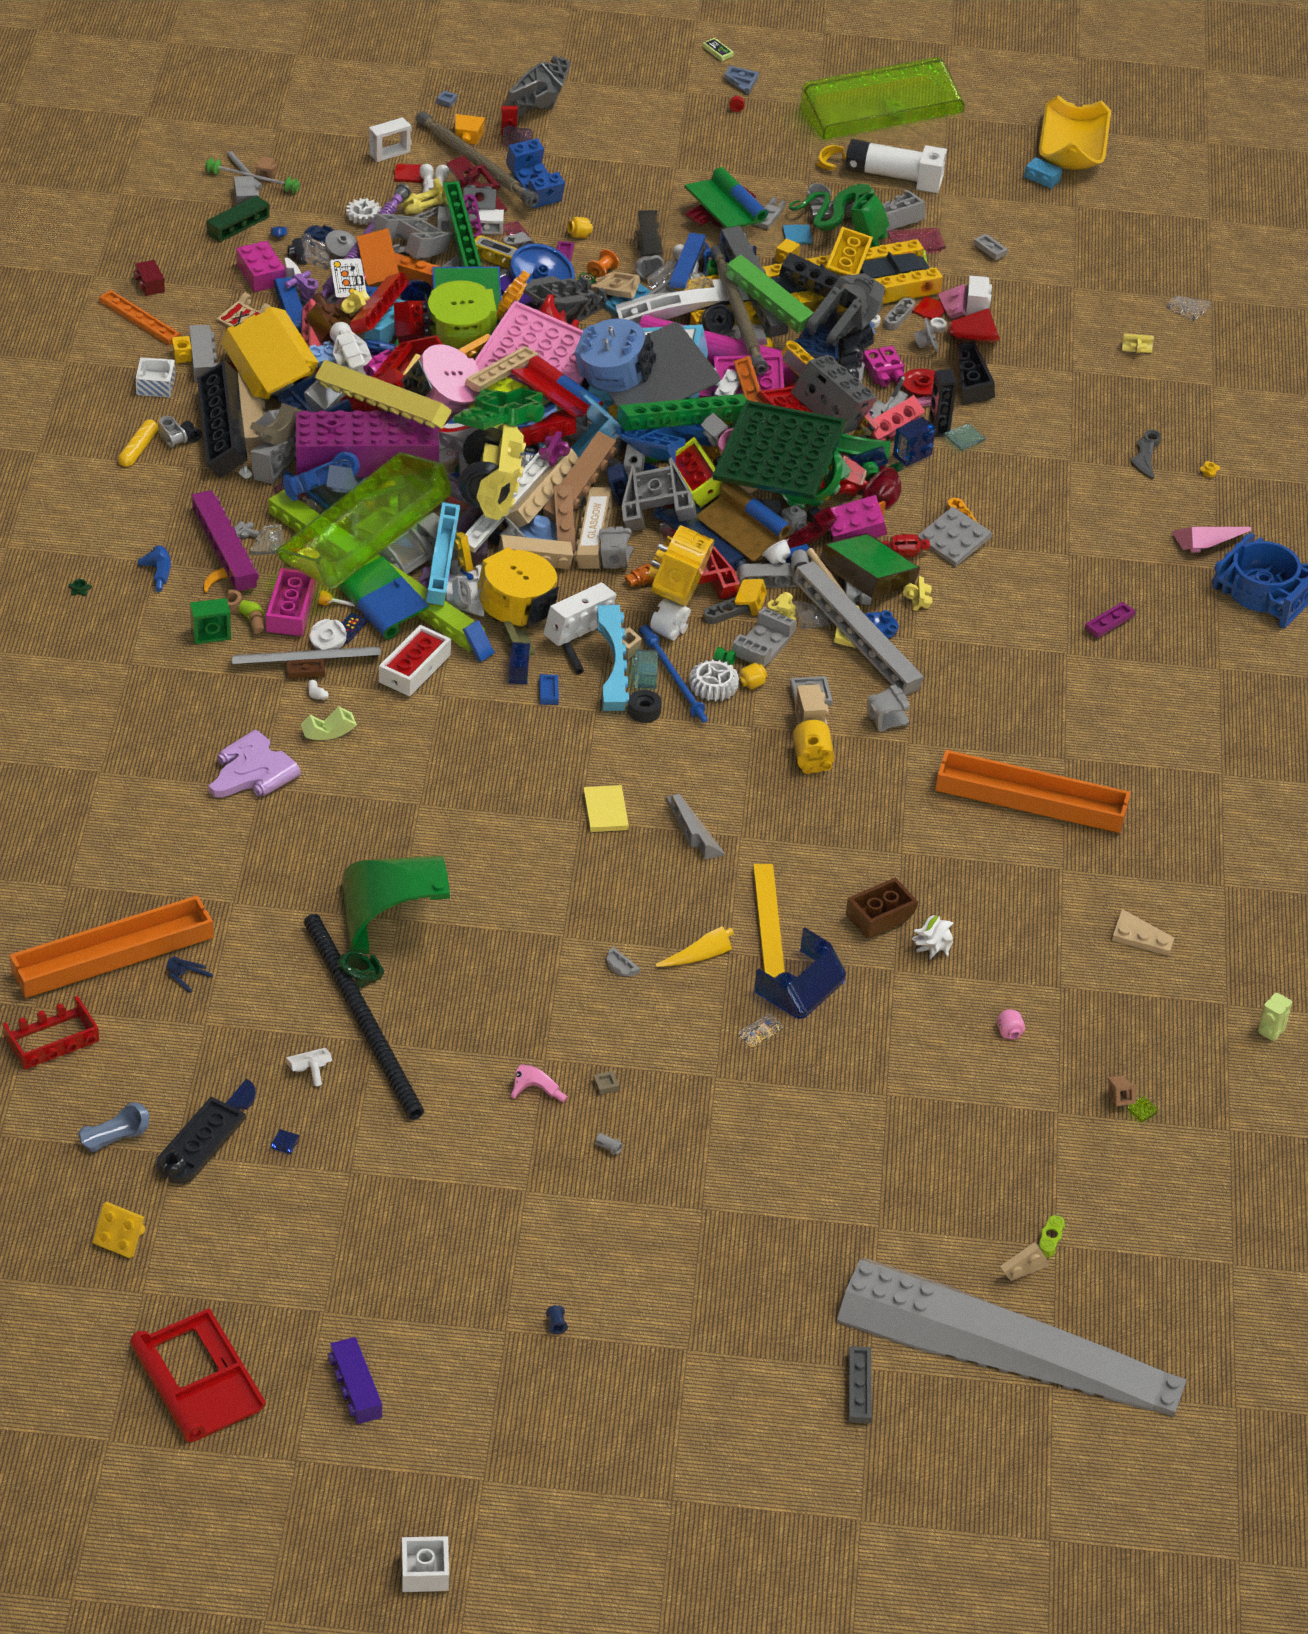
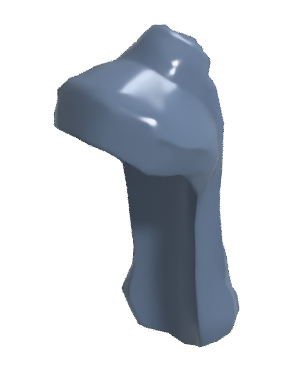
M130 1102L120 1110L115 1118L97 1126H83L78 1132L79 1139L88 1151L97 1152L102 1147L117 1140L142 1135L149 1125V1112L142 1104Z

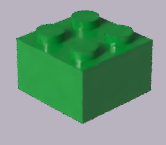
M227 598L190 602L191 632L194 644L231 640V617Z

